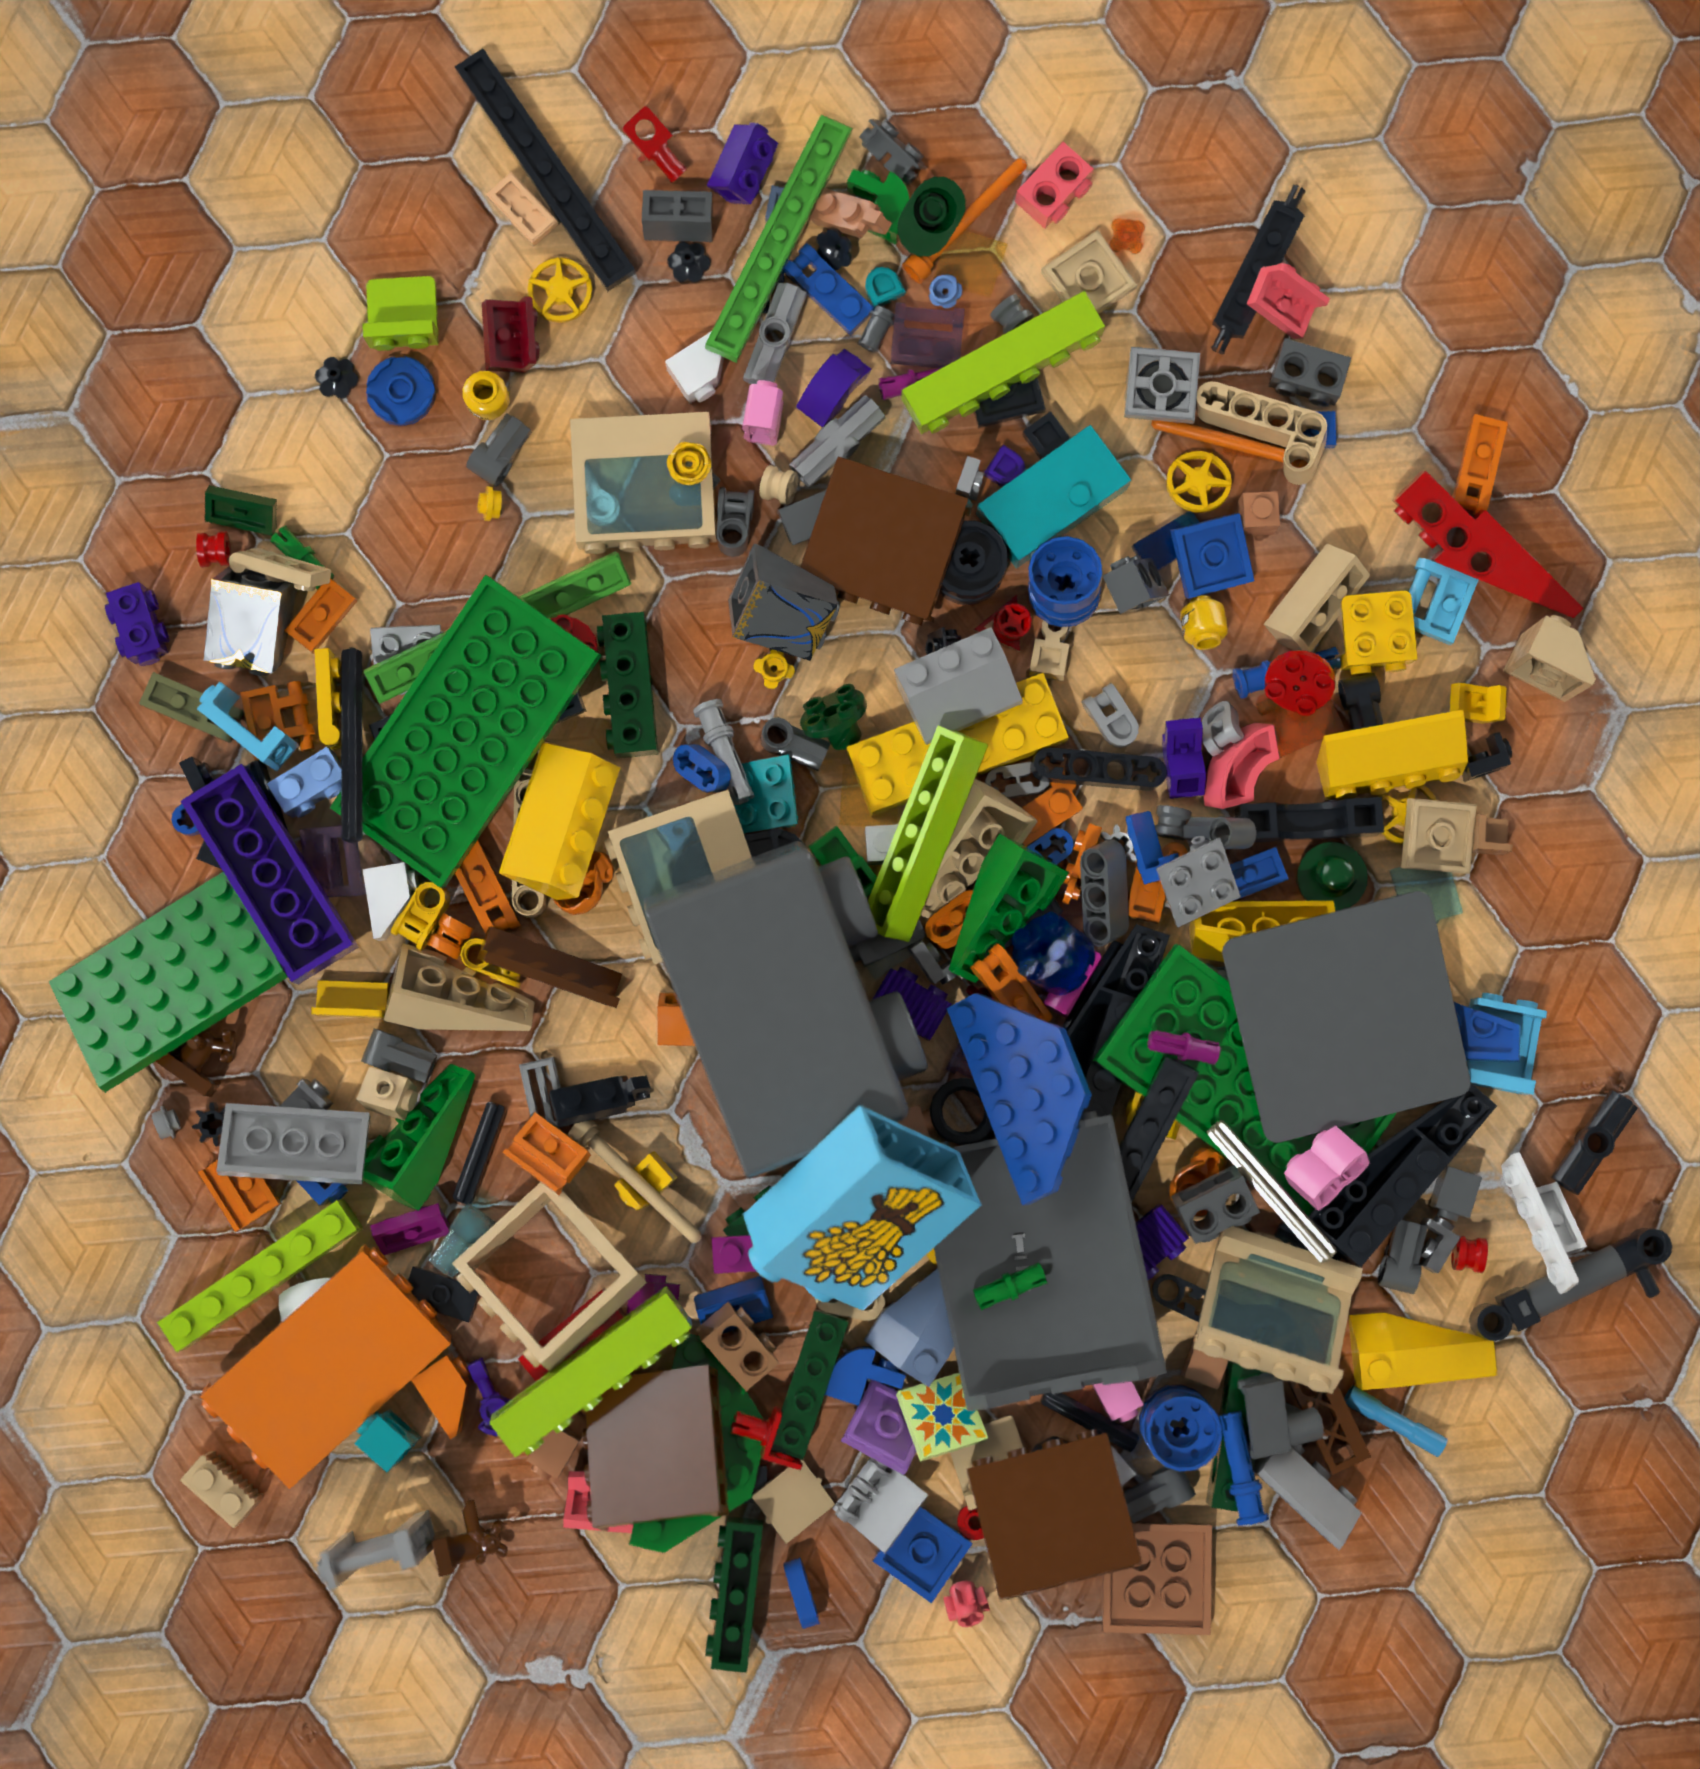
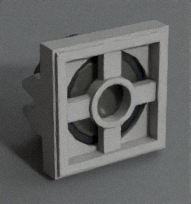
M1131 347L1126 377L1124 418L1193 424L1195 421L1200 353Z

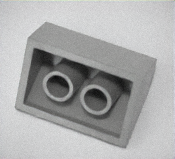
M991 627L894 669L898 690L925 745L931 743L938 725L958 732L1023 703L1006 655Z
M1300 1445L1291 1446V1451L1255 1459L1254 1472L1328 1542L1340 1550L1361 1515V1512L1354 1506L1358 1500L1345 1487L1341 1486L1338 1490L1327 1481L1332 1475L1317 1461L1310 1465L1301 1456L1305 1450Z

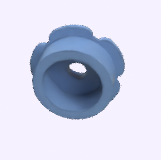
M952 275L936 277L929 286L930 301L935 306H942L943 308L953 307L957 303L956 300L962 296L961 284L957 283V279ZM948 289V294L944 295L942 293L943 290Z

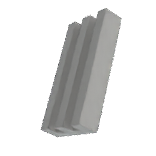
M550 1057L520 1064L519 1068L530 1117L535 1112L538 1114L529 1070L535 1069L546 1120L556 1128H561L554 1121L542 1068L543 1066H548L553 1090L561 1088L555 1058Z

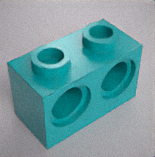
M389 1409L382 1414L377 1411L373 1416L370 1415L358 1428L357 1432L361 1436L354 1444L385 1472H388L401 1462L420 1440L421 1436Z

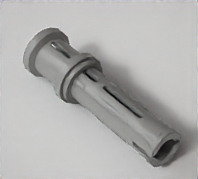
M721 699L709 700L696 706L693 709L695 717L700 719L705 732L703 736L705 743L708 746H712L716 757L728 766L731 775L728 786L734 805H740L750 801L749 799H753L755 795L752 792L732 741L734 730L732 726L727 725L722 712L723 702Z

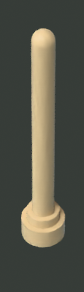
M593 1120L576 1123L570 1129L568 1137L579 1145L582 1144L585 1148L590 1147L690 1242L697 1243L702 1237L701 1232L599 1137L598 1125Z

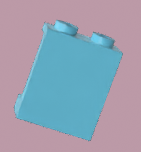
M222 682L207 688L200 697L201 704L197 709L260 761L278 771L299 744L276 726L261 741L228 713L240 698L239 695Z
M1482 993V998L1470 999L1469 1008L1491 1014L1521 1026L1520 1062L1466 1060L1471 1083L1475 1086L1521 1095H1534L1536 1081L1531 1080L1541 1021L1546 1018L1547 1011L1537 1009L1538 1003L1527 1000H1517L1516 1005L1504 1003L1503 996L1491 993Z

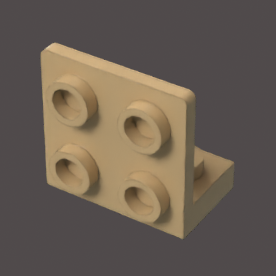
M1012 1415L983 1423L988 1436L985 1442L950 1452L969 1510L976 1508L970 1481L967 1476V1468L973 1467L972 1461L993 1456L994 1462L1008 1458L1007 1452L1023 1448Z

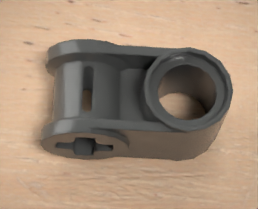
M725 487L719 488L716 532L718 547L726 556L738 557L747 550L750 524L753 519L755 490H749L747 493L726 491ZM730 531H735L742 535L741 540L735 544H729L723 538Z

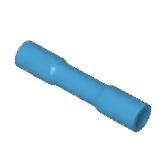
M1352 1385L1344 1397L1349 1408L1406 1437L1411 1443L1432 1455L1439 1457L1443 1452L1448 1440L1446 1437L1421 1423H1416L1401 1415L1363 1390Z

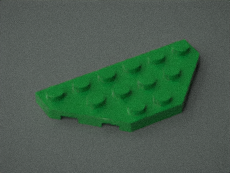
M690 1334L686 1340L677 1345L671 1370L701 1365H710L718 1370L728 1509L730 1512L752 1498L762 1447L760 1441L730 1433L732 1422L736 1420L734 1416L737 1411H740L743 1414L763 1419L747 1391L744 1390L708 1349L698 1335ZM707 1514L633 1524L629 1545L664 1554L722 1516L714 1517Z

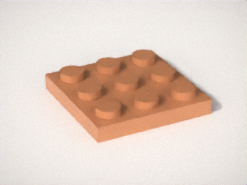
M1131 1522L1142 1564L1102 1575V1632L1211 1635L1212 1525L1206 1523Z

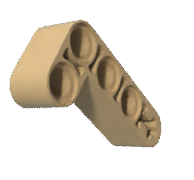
M1210 381L1199 387L1196 405L1198 416L1203 422L1286 447L1283 457L1285 478L1296 485L1306 484L1313 478L1327 440V422L1322 414L1219 382ZM1242 409L1253 411L1250 416L1246 417L1237 414ZM1274 419H1282L1286 421V424L1275 427L1270 422ZM1307 429H1315L1319 431V434L1308 437L1303 432ZM1298 459L1308 463L1302 468H1296L1291 465L1293 461Z

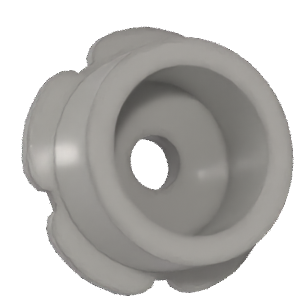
M160 1106L161 1110L151 1113L156 1131L161 1140L170 1136L174 1139L176 1138V1130L181 1129L174 1109L167 1111L165 1106Z

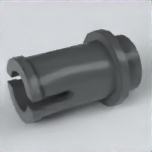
M876 306L874 311L870 310L869 315L871 318L857 342L861 347L876 353L889 326H893L895 323L893 321L894 313L881 306Z

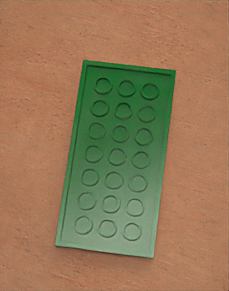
M485 575L363 757V832L438 887L445 888L602 655L496 580ZM341 791L330 806V809L340 816Z
M1174 944L1093 1060L1144 1097L1165 1055L1178 1060L1176 1055L1148 1049L1147 1043L1150 1032L1157 1030L1176 1035H1182L1185 1032L1196 1039L1218 1042L1220 1055L1216 1064L1211 1065L1190 1059L1180 1061L1197 1069L1199 1074L1175 1121L1229 1160L1207 1133L1214 1123L1223 1120L1304 1213L1309 1216L1315 1208L1288 1184L1284 1172L1287 1170L1288 1162L1295 1155L1303 1154L1311 1149L1313 1140L1319 1133L1280 1143L1272 1142L1266 1138L1260 1120L1229 981L1182 946ZM1396 1113L1338 1128L1359 1145L1366 1154H1369Z

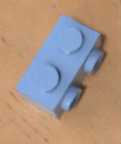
M325 747L268 782L267 785L284 813L292 818L296 816L300 818L316 808L315 804L326 797L331 799L338 796L341 791V762L335 752Z

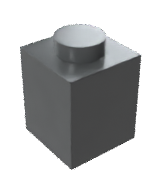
M1446 1166L1437 1177L1429 1206L1438 1209L1436 1216L1454 1222L1458 1221L1459 1216L1470 1218L1482 1177Z

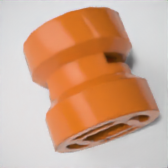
M443 913L438 921L439 928L437 932L431 934L426 944L457 960L461 954L463 941L469 939L474 929ZM443 933L456 939V942L454 943L443 937Z

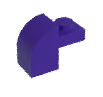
M843 349L837 356L832 354L814 375L796 408L823 428L840 413L850 393L867 379L872 369L846 349Z
M1201 717L1165 721V734H1162L1163 761L1167 769L1166 783L1170 799L1205 795L1206 770L1201 752L1203 734Z

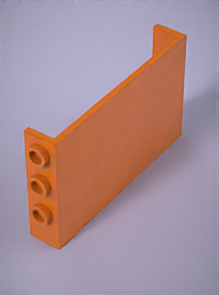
M363 1244L359 1248L358 1254L214 1384L211 1385L209 1383L206 1385L200 1397L203 1399L202 1406L214 1418L219 1416L228 1425L226 1429L229 1435L239 1444L244 1442L253 1451L251 1456L254 1461L263 1469L268 1467L288 1489H291L361 1426L370 1415H373L451 1344L452 1335L435 1318L437 1312L432 1305L425 1299L419 1301L410 1292L413 1289L410 1282L402 1274L398 1273L395 1276L386 1266L389 1263L387 1258L376 1247L370 1249L366 1244Z

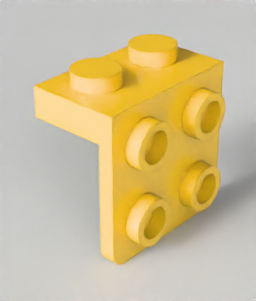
M1408 591L1347 595L1342 598L1340 604L1345 653L1339 656L1341 660L1340 671L1350 670L1351 675H1365L1372 673L1371 668L1385 667V672L1405 671L1406 665L1418 660L1412 597Z

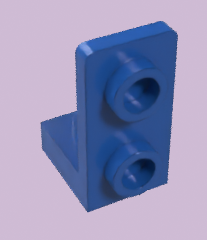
M1150 811L1126 816L1128 836L1133 844L1137 868L1142 876L1144 885L1160 881L1156 868L1178 858V853L1163 857Z

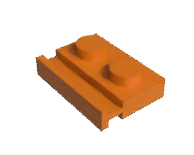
M536 1112L514 1137V1142L508 1149L505 1148L503 1151L506 1157L558 1196L562 1193L561 1190L567 1182H571L592 1156L585 1148Z
M218 1160L198 1172L235 1232H239L250 1223H253L282 1204L266 1178L219 1176L216 1171Z

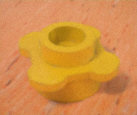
M773 649L763 659L755 660L753 665L754 671L761 674L764 679V685L768 689L777 688L779 682L785 678H792L795 673L794 667L788 664L784 658V653ZM772 666L777 667L776 672L771 671Z

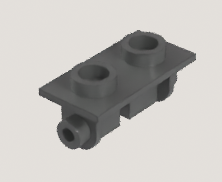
M870 119L869 122L874 128L871 130L868 127L861 133L859 138L863 141L862 146L878 161H881L889 152L892 156L884 166L907 185L911 184L917 177V174L914 172L916 168L922 170L928 168L921 161L924 157L923 154L911 143L905 145L897 138L900 132L888 120L884 119L881 122L880 120Z

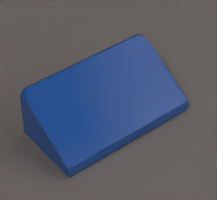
M760 1276L694 1297L696 1312L701 1324L728 1301L736 1311L742 1307L755 1323L773 1318L762 1277ZM729 1326L723 1330L722 1334L736 1330L737 1327Z

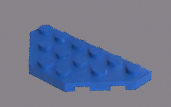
M974 993L946 1009L1021 1204L1030 1205L1059 1191L1063 1179L1060 1175L1065 1160L1071 1156L1080 1130L1077 1126L1083 1108H1087L1092 1094L1065 1028L1048 1023L1012 1006L997 1002L983 994Z

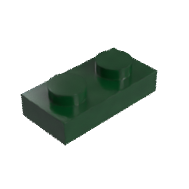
M211 485L208 486L205 491V522L271 536L275 532L277 499Z

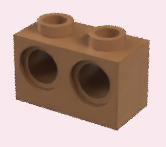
M728 1301L702 1323L696 1331L702 1342L744 1390L747 1391L779 1364L773 1354L777 1347L764 1332L759 1336L751 1328L755 1322L742 1307L736 1311ZM729 1326L737 1327L733 1335L729 1337L721 1336L725 1328ZM749 1352H759L753 1361H743Z

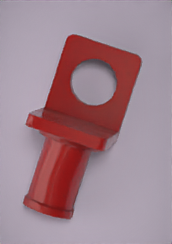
M644 106L622 127L624 134L642 153L637 158L640 163L652 159L671 183L687 170V167L667 147L668 140L673 135L649 107ZM640 120H648L653 124L654 135L651 139L641 140L636 135L635 127Z
M774 1406L771 1417L767 1421L743 1414L740 1411L736 1412L734 1416L736 1420L732 1422L730 1430L731 1434H738L760 1441L762 1446L760 1454L764 1460L797 1470L802 1469L801 1459L771 1449L782 1417L780 1407Z

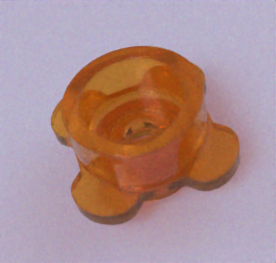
M1115 219L1111 224L1113 239L1109 242L1113 252L1126 250L1132 254L1140 253L1143 249L1141 236L1145 230L1144 224L1139 220ZM1124 234H1129L1130 238L1125 239Z

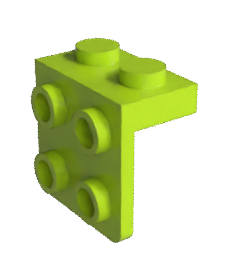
M432 277L371 279L367 282L368 323L362 324L363 338L370 349L380 351L392 350L394 347L422 349L427 348L429 345H439L436 282Z

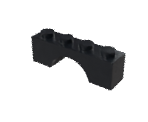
M1382 797L1352 798L1309 804H1280L1276 802L1240 804L1235 808V817L1248 818L1254 823L1256 827V839L1254 842L1370 837L1384 832Z

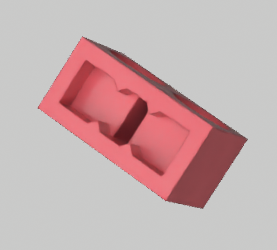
M1062 142L1017 190L1015 203L1046 229L1052 221L1057 224L1064 218L1070 209L1067 205L1075 197L1081 199L1093 185L1091 177L1094 168L1067 144ZM1064 170L1072 171L1077 178L1072 181L1064 180L1059 173ZM1040 195H1048L1054 202L1051 205L1045 206L1041 205L1036 198Z

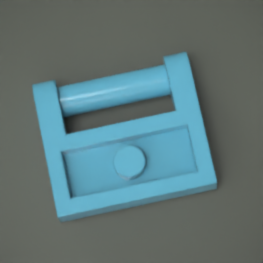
M1418 558L1415 565L1417 572L1409 590L1412 597L1415 631L1451 646L1455 641L1478 579L1429 559ZM1434 576L1439 578V582L1425 617L1422 620L1414 615L1429 577Z

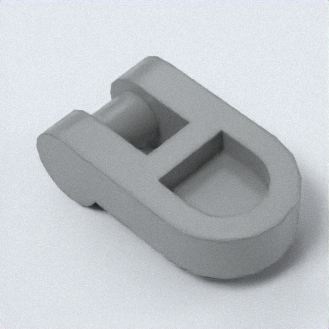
M1110 683L1102 688V693L1094 698L1089 696L1081 701L1105 740L1114 747L1123 748L1129 746L1136 739L1139 726L1116 687ZM1111 704L1116 712L1105 717L1101 709Z
M1229 701L1217 703L1204 715L1202 719L1203 743L1212 756L1215 757L1223 752L1224 746L1230 742L1235 744L1244 738V734L1239 727L1238 712Z

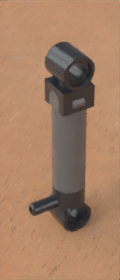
M1637 1229L1630 1236L1571 1263L1579 1282L1568 1292L1559 1294L1556 1286L1550 1282L1548 1275L1523 1287H1515L1496 1296L1495 1299L1498 1305L1484 1303L1476 1306L1470 1314V1327L1477 1336L1492 1341L1503 1340L1509 1335L1511 1330L1518 1332L1540 1322V1318L1634 1273L1648 1298L1659 1295L1660 1290L1648 1267L1653 1264H1661L1670 1257L1672 1253L1671 1239L1665 1232L1658 1229ZM1648 1237H1652L1655 1240L1656 1249L1653 1254L1648 1256L1644 1252L1643 1243ZM1493 1312L1497 1316L1498 1324L1494 1330L1488 1332L1484 1328L1483 1322L1485 1316Z

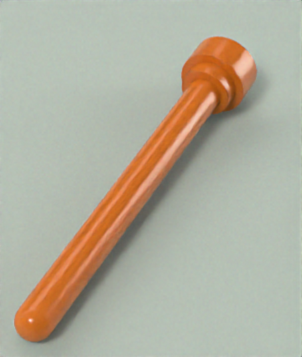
M1022 158L1016 159L965 210L961 222L947 244L938 253L929 257L911 254L902 263L905 272L915 282L922 284L931 275V269L934 267L933 262L1026 170L1027 162Z
M1151 421L1152 427L1159 431L1283 463L1284 448L1188 423ZM1300 459L1291 463L1296 468H1302L1308 464Z

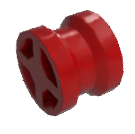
M227 531L218 532L215 536H209L207 533L197 534L196 552L201 568L210 567L212 563L230 566L231 543Z
M1012 603L1006 605L995 615L992 621L994 634L1003 642L1012 643L1018 641L1031 627L1032 618L1030 612L1020 604Z
M1458 1235L1460 1238L1451 1253L1452 1269L1462 1271L1465 1268H1470L1474 1273L1483 1274L1488 1258L1487 1240L1485 1238H1477L1472 1241L1468 1240L1465 1236Z

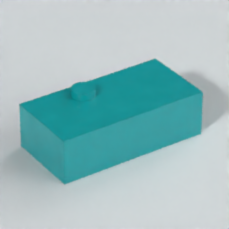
M1089 425L978 504L976 515L983 524L992 527L1002 537L1007 549V557L1017 569L1032 558V555L1041 544L1053 538L1062 537L1128 490L1131 478L1093 427Z

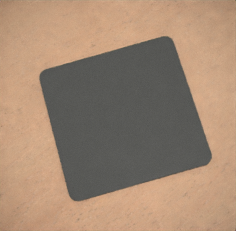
M1413 891L1234 937L1224 944L1222 949L1224 964L1264 1135L1268 1140L1280 1143L1329 1130L1334 1126L1342 1127L1458 1097L1468 1091L1471 1084L1432 901L1426 893Z

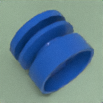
M1069 536L1058 537L1041 544L1032 555L1028 567L1030 605L1035 614L1050 625L1058 627L1077 626L1088 620L1098 608L1102 588L1101 559L1094 548L1081 539Z
M1181 1384L1166 1385L1154 1391L1144 1401L1139 1414V1430L1153 1456L1165 1467L1176 1471H1194L1208 1464L1217 1454L1222 1441L1220 1420L1212 1406L1195 1389ZM1173 1419L1175 1421L1182 1419L1185 1425L1182 1429L1177 1426L1173 1428L1170 1423Z

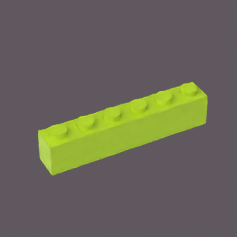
M1083 291L904 388L901 400L921 435L929 430L932 434L948 426V420L958 414L965 417L975 412L980 407V402L990 397L992 401L1003 397L1010 391L1009 387L1019 381L1022 384H1026L1034 380L1041 374L1039 370L1051 364L1053 368L1060 366L1071 358L1070 353L1080 348L1083 351L1093 348L1100 343V337L1103 335L1105 325L1088 295Z
M937 726L868 899L878 934L910 942L988 744L963 733Z
M345 1199L336 1200L157 1323L176 1352L186 1350L364 1228Z
M665 1286L559 1364L552 1372H548L491 1414L489 1424L514 1457H517L522 1452H525L526 1455L531 1454L544 1443L542 1438L552 1430L555 1433L561 1432L573 1422L571 1416L583 1408L587 1412L595 1407L603 1399L601 1397L602 1393L611 1387L614 1390L621 1388L632 1378L630 1373L639 1366H642L644 1369L649 1367L661 1357L659 1352L666 1346L671 1344L675 1347L690 1336L688 1330L692 1328L691 1318L668 1287Z

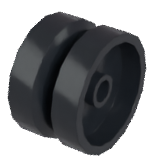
M963 521L939 591L945 599L959 605H975L988 600L999 589L1007 568V549L1002 537L992 527L978 521ZM970 560L974 563V567H971L970 564L963 566L962 562Z

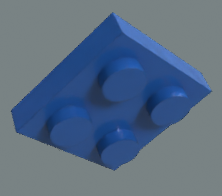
M1240 513L1170 530L1185 598H1193L1255 581Z
M921 1506L889 1550L884 1553L879 1549L873 1558V1562L932 1604L973 1543Z

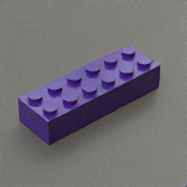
M240 764L180 801L292 983L299 985L359 948L250 769Z

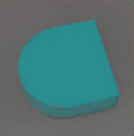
M878 267L868 274L865 290L874 309L876 306H883L905 295V290L893 270L886 267Z

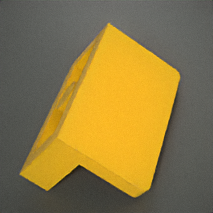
M317 980L316 1007H311V1014L316 1016L384 1019L390 984Z

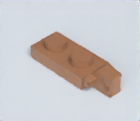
M826 188L818 198L809 218L818 226L828 229L836 228L842 233L858 238H863L867 230L886 235L892 225V222L888 221L883 216V213L879 211L881 208L872 201Z

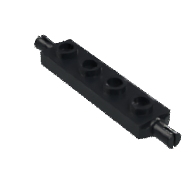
M1298 185L1292 186L1285 202L1273 201L1213 320L1212 325L1220 332L1211 349L1216 352L1223 340L1218 352L1219 354H1225V350L1232 337L1243 340L1256 314V311L1248 306L1247 302L1260 269L1282 262L1305 216L1297 208L1303 195L1306 193L1305 189L1301 187L1294 199V195L1299 187Z

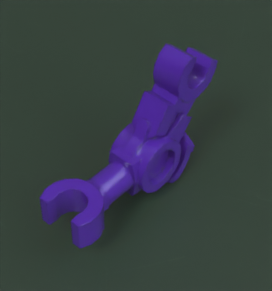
M479 1358L467 1366L483 1397L480 1400V1413L483 1421L479 1424L478 1429L488 1435L499 1436L489 1424L491 1414L512 1399H507L499 1391H495L483 1358Z

